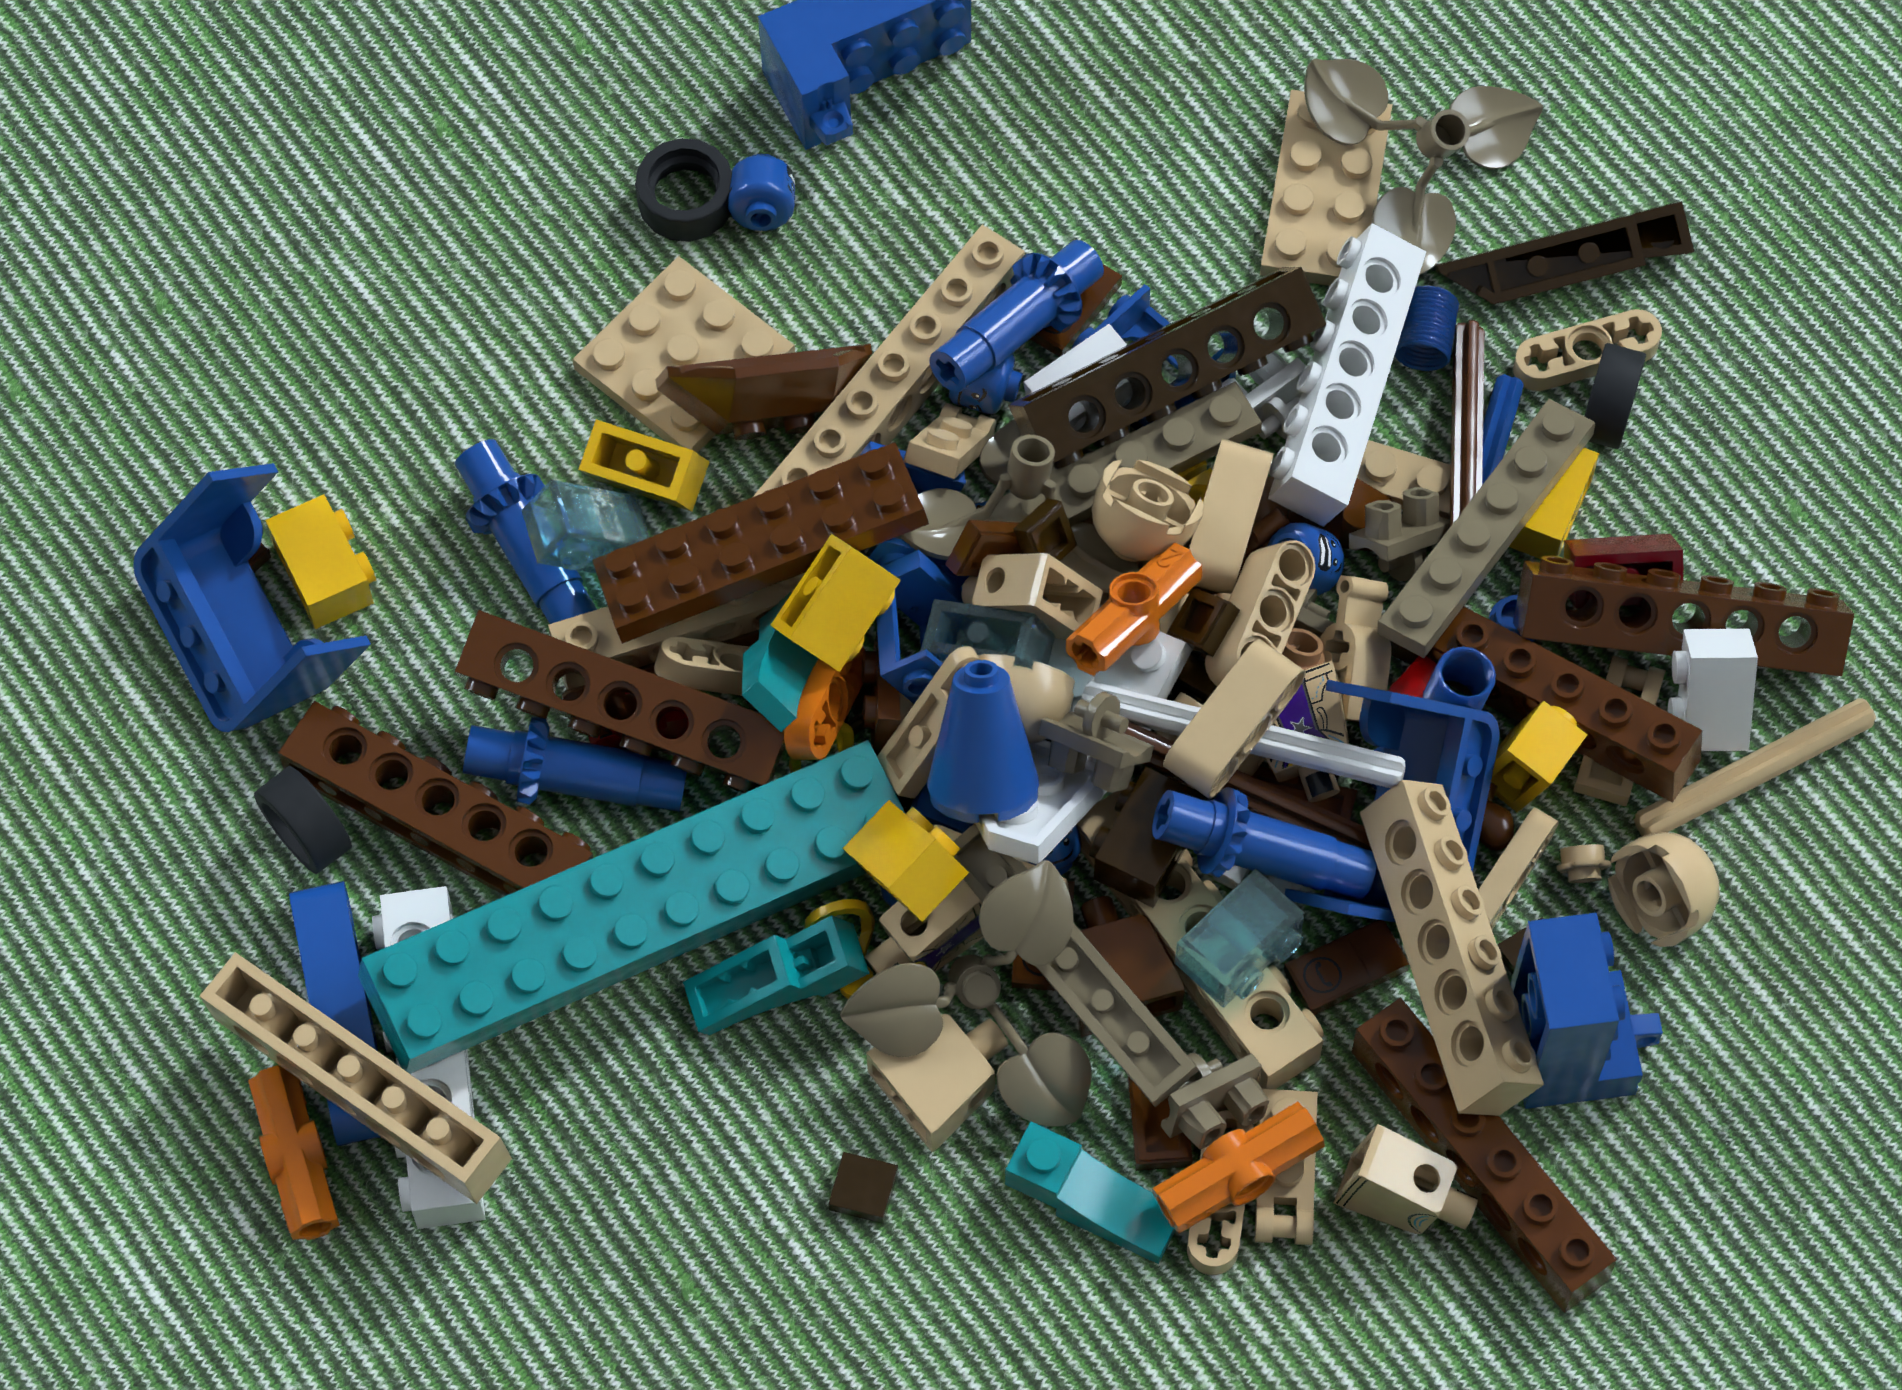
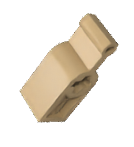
M1341 575L1336 586L1339 595L1336 623L1328 626L1320 638L1324 646V663L1332 660L1339 682L1387 691L1391 643L1389 639L1377 634L1378 620L1382 617L1383 602L1386 601L1389 593L1387 583ZM1341 694L1345 720L1359 722L1363 698Z

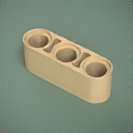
M1222 438L1203 501V517L1193 534L1189 548L1196 561L1202 565V579L1195 585L1196 587L1216 593L1232 594L1274 453Z
M1297 540L1285 541L1257 549L1250 553L1246 559L1229 599L1233 605L1240 609V612L1213 657L1206 655V672L1216 686L1221 683L1246 649L1257 639H1261L1279 653H1283L1316 569L1313 554L1304 543Z
M1261 639L1255 640L1176 739L1165 757L1163 767L1207 798L1211 799L1216 796L1296 694L1305 678L1306 671Z

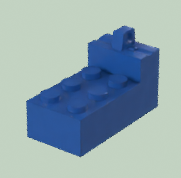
M796 0L758 16L762 72L805 150L822 142L827 146L853 135L850 94L861 93L873 83L894 74H906L915 69L920 63L939 55L947 56L954 54L963 48L964 45L970 43L971 0Z
M1597 913L1534 920L1527 923L1510 985L1517 999L1519 1012L1530 1044L1535 1052L1536 1062L1544 1085L1523 1099L1525 1109L1636 1095L1638 1090L1637 1084L1641 1082L1643 1076L1637 1048L1658 1045L1663 1034L1659 1013L1630 1015L1621 970L1609 972L1608 966L1614 965L1613 943L1609 931L1601 932Z

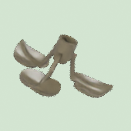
M1313 59L1308 64L1305 73L1304 94L1309 114L1317 128L1332 141L1345 145L1358 144L1366 137L1370 126L1378 131L1408 129L1418 131L1416 135L1417 146L1420 152L1430 159L1429 165L1417 182L1415 192L1406 187H1396L1386 192L1377 201L1373 210L1372 223L1426 251L1420 274L1428 271L1441 260L1450 247L1456 230V216L1451 201L1439 193L1425 194L1428 183L1436 170L1443 165V160L1460 148H1463L1465 156L1477 166L1487 169L1504 168L1517 160L1525 150L1532 130L1543 110L1541 103L1517 91L1493 86H1477L1460 93L1450 104L1449 109L1440 111L1428 121L1422 116L1411 120L1382 121L1377 119V117L1387 108L1388 90L1384 79L1373 67L1352 59Z
M1012 420L989 439L980 455L979 466L981 472L989 482L997 485L985 506L976 511L974 502L965 494L955 490L936 488L925 491L918 496L929 524L900 535V537L911 547L920 550L923 554L947 561L968 520L988 519L1007 489L1014 496L1024 500L1034 499L1039 494H1043L1045 500L1047 498L1055 500L1056 483L1049 479L1051 472L1057 470L1053 466L1055 456L1053 445L1047 439L1038 435L1022 436L1015 420ZM1081 522L1071 526L1077 546L1060 562L1103 590V593L1109 592L1110 584L1114 578L1124 573L1139 571L1136 562L1123 560L1112 551L1099 536L1094 524Z
M1043 860L1034 867L1011 876L996 885L982 903L979 913L982 935L994 949L1007 951L1005 954L998 956L986 954L983 958L971 954L958 958L950 967L948 974L949 982L944 984V993L941 997H938L940 992L939 978L931 968L916 963L892 966L881 971L860 986L845 1003L840 1016L844 1023L859 1033L879 1051L896 1057H910L926 1051L938 1039L943 1029V1019L938 1008L948 1006L954 995H957L960 1001L969 1008H987L1019 1053V1055L1005 1060L998 1068L996 1074L997 1087L1001 1097L1007 1106L1023 1119L1051 1127L1075 1123L1082 1116L1092 1079L1090 1060L1085 1050L1076 1040L1060 1033L1042 1034L1027 1047L995 1003L1000 994L1001 984L998 975L993 970L994 967L1011 964L1017 955L1035 966L1048 964L1059 956L1069 942L1073 928V908L1069 890L1056 867L1050 861Z

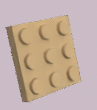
M678 256L572 360L574 370L664 441L698 453L716 434L657 390L655 379L667 366L794 353L795 345Z

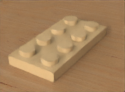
M1291 90L1261 262V276H1266L1282 267H1302L1308 283L1331 286L1334 280L1339 277L1341 266L1337 265L1336 262L1344 243L1351 236L1357 239L1372 224L1373 210L1378 199L1388 130L1378 131L1370 126L1366 137L1355 145H1345L1332 141L1313 122L1306 105L1304 91ZM1388 104L1386 110L1377 119L1390 121L1393 104Z

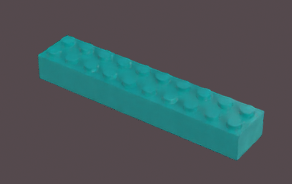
M869 740L367 955L361 959L358 977L401 1068L412 1074L866 874L867 872L842 848L888 800L904 813L905 811Z

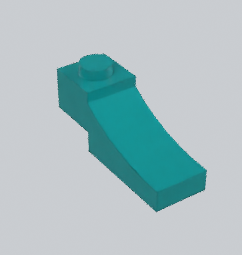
M789 592L777 605L759 619V640L743 653L742 696L780 732L797 718L802 691L813 667L819 659L770 626L792 592Z
M831 915L786 939L773 935L683 981L698 1032L710 1036L726 1027L773 1008L816 995L824 997L870 973L854 924Z
M1030 1121L1005 1169V1185L1056 1208L1057 1217L1159 1264L1176 1230L1162 1213L1153 1193L1092 1157L1082 1149L1081 1144Z

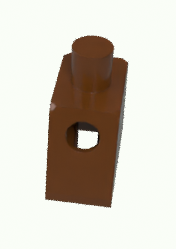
M1101 896L1085 902L1080 909L1087 929L1080 931L1150 1013L1157 1017L1182 1010L1185 991L1182 980L1147 917L1138 914L1119 920L1113 900L1109 896ZM1077 1016L1081 1038L1092 1035L1091 1031Z

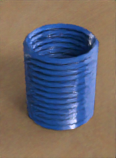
M1430 285L1415 287L1395 351V357L1400 363L1421 371H1434L1449 364L1459 309L1457 297L1440 287Z
M1464 646L1452 648L1444 653L1438 661L1425 687L1423 698L1482 710L1495 685L1496 673L1492 662L1485 654L1474 648ZM1450 680L1463 684L1471 691L1473 696L1455 693L1450 690L1444 681Z

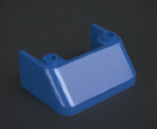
M274 463L208 472L141 544L134 557V574L139 587L210 722L216 729L222 732L249 728L326 690L371 645L367 636L326 643L316 638L301 640L294 646L291 644L248 563V560L259 549L263 535L261 520L251 501L278 473Z
M1327 680L1326 691L1363 698L1359 717L1361 734L1367 743L1385 748L1384 753L1399 756L1405 760L1406 767L1403 780L1443 785L1473 873L1500 738L1499 725L1496 718L1491 713L1482 710ZM1377 785L1374 801L1391 788ZM1376 868L1370 890L1362 899H1355L1325 890L1324 894L1285 888L1283 898L1285 900L1346 915L1395 922L1378 868Z

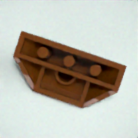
M871 343L829 349L667 366L655 381L659 392L716 435L734 433L735 440H748L764 436L766 434L765 429L785 427L786 434H799L808 432L872 355Z

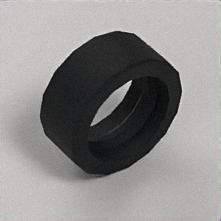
M680 138L664 142L648 152L637 169L635 182L637 203L644 222L653 232L669 240L686 242L709 237L722 228L731 215L728 209V198L732 171L728 160L716 147L696 139ZM681 170H693L710 176L714 180L716 189L710 201L701 207L686 211L671 209L660 204L655 196V187L661 179L670 173Z
M1610 343L1605 344L1584 417L1595 422L1594 435L1588 442L1614 449L1620 448L1646 359L1644 352Z
M291 766L286 767L254 792L256 803L270 826L293 855L311 872L318 874L352 848L350 837L332 808L316 788L295 768Z

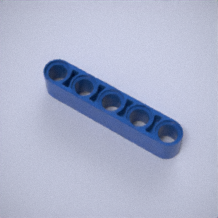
M341 881L289 892L309 1004L378 1051L369 999L358 977L361 957L345 882ZM327 1099L337 1146L381 1137Z

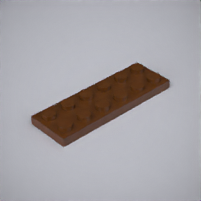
M893 442L778 488L767 490L760 495L737 504L718 509L711 514L678 527L667 529L660 534L624 548L616 549L592 561L615 629L623 644L805 573L831 534L857 551H861L929 524V521L896 442Z

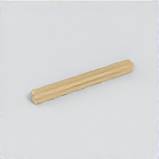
M1858 698L1682 788L1673 803L1663 798L1639 810L1634 819L1636 828L1641 836L1651 833L1669 832L1872 728L1876 715L1865 699Z

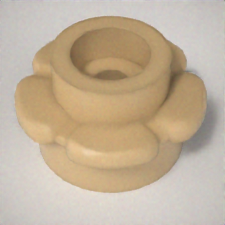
M1577 845L1560 849L1561 864L1556 866L1557 871L1560 873H1568L1569 883H1588L1602 880L1601 870L1610 868L1611 861L1605 860L1604 845Z

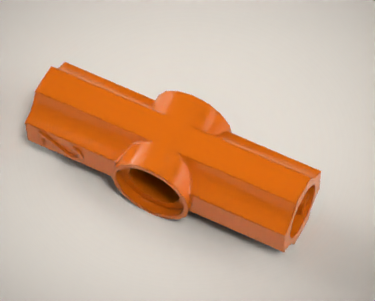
M1174 542L1165 552L1155 555L1138 572L1124 573L1113 579L1109 587V599L1066 639V652L1076 662L1079 670L1095 676L1099 671L1105 672L1131 646L1148 644L1156 639L1160 633V619L1202 579V565L1193 557L1191 550Z
M279 1065L261 1070L255 1077L249 1079L248 1083L263 1133L262 1136H259L261 1149L272 1184H277L287 1228L293 1240H312L328 1235L332 1229L340 1226L324 1171L328 1169L327 1160L315 1121H310L301 1081Z
M1296 1102L1247 1132L1244 1129H1236L1222 1135L1206 1148L1202 1154V1159L1153 1187V1195L1170 1225L1180 1234L1230 1203L1234 1206H1240L1256 1199L1275 1182V1176L1325 1147L1324 1138L1308 1110L1299 1102Z

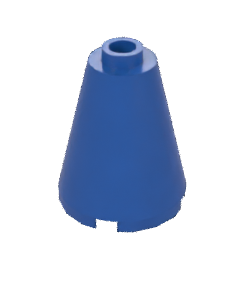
M988 660L969 662L954 674L927 780L930 802L933 807L947 817L967 823H979V814L998 813V822L1010 820L1027 812L1038 798L1039 778L1010 676L1006 670Z

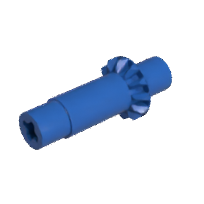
M1073 240L1051 258L1039 253L1024 255L1012 266L1014 272L1013 277L1010 279L1012 286L962 325L952 338L930 355V367L937 380L947 389L953 392H961L982 374L993 370L1043 328L1052 326L1061 332L1069 325L1071 326L1077 322L1082 313L1080 295L1097 282L1104 273L1103 263L1097 252L1086 242Z
M494 439L479 442L465 450L456 459L455 466L474 497V504L470 507L465 517L473 533L494 535L535 606L542 610L549 624L597 610L582 584V577L538 506L546 496L544 491L545 485L541 478L536 474L520 476L519 473H516Z
M534 716L531 717L528 732L519 730L509 732L471 725L463 774L506 781V784L518 786L517 803L530 805L537 798L539 790L633 807H636L638 804L680 812L687 772L671 766L672 760L645 757L626 749L549 736L550 727L547 720Z
M1230 787L1222 789L1214 800L1208 801L1167 790L1156 807L1152 823L1153 837L1193 850L1197 854L1198 867L1203 874L1219 878L1226 870L1229 871L1235 865L1315 890L1325 889L1355 899L1365 897L1372 886L1377 867L1372 851L1337 841L1335 837L1251 812L1247 809V795Z

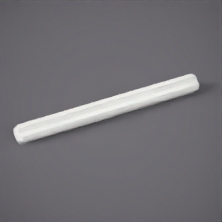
M1094 681L1086 684L1081 699L1090 702L1097 694L1108 692L1119 699L1120 715L1127 718L1129 722L1140 727L1177 736L1183 732L1200 710L1199 707ZM1273 725L1270 726L1250 752V754L1387 788H1392L1403 780L1406 767L1405 760L1399 756Z

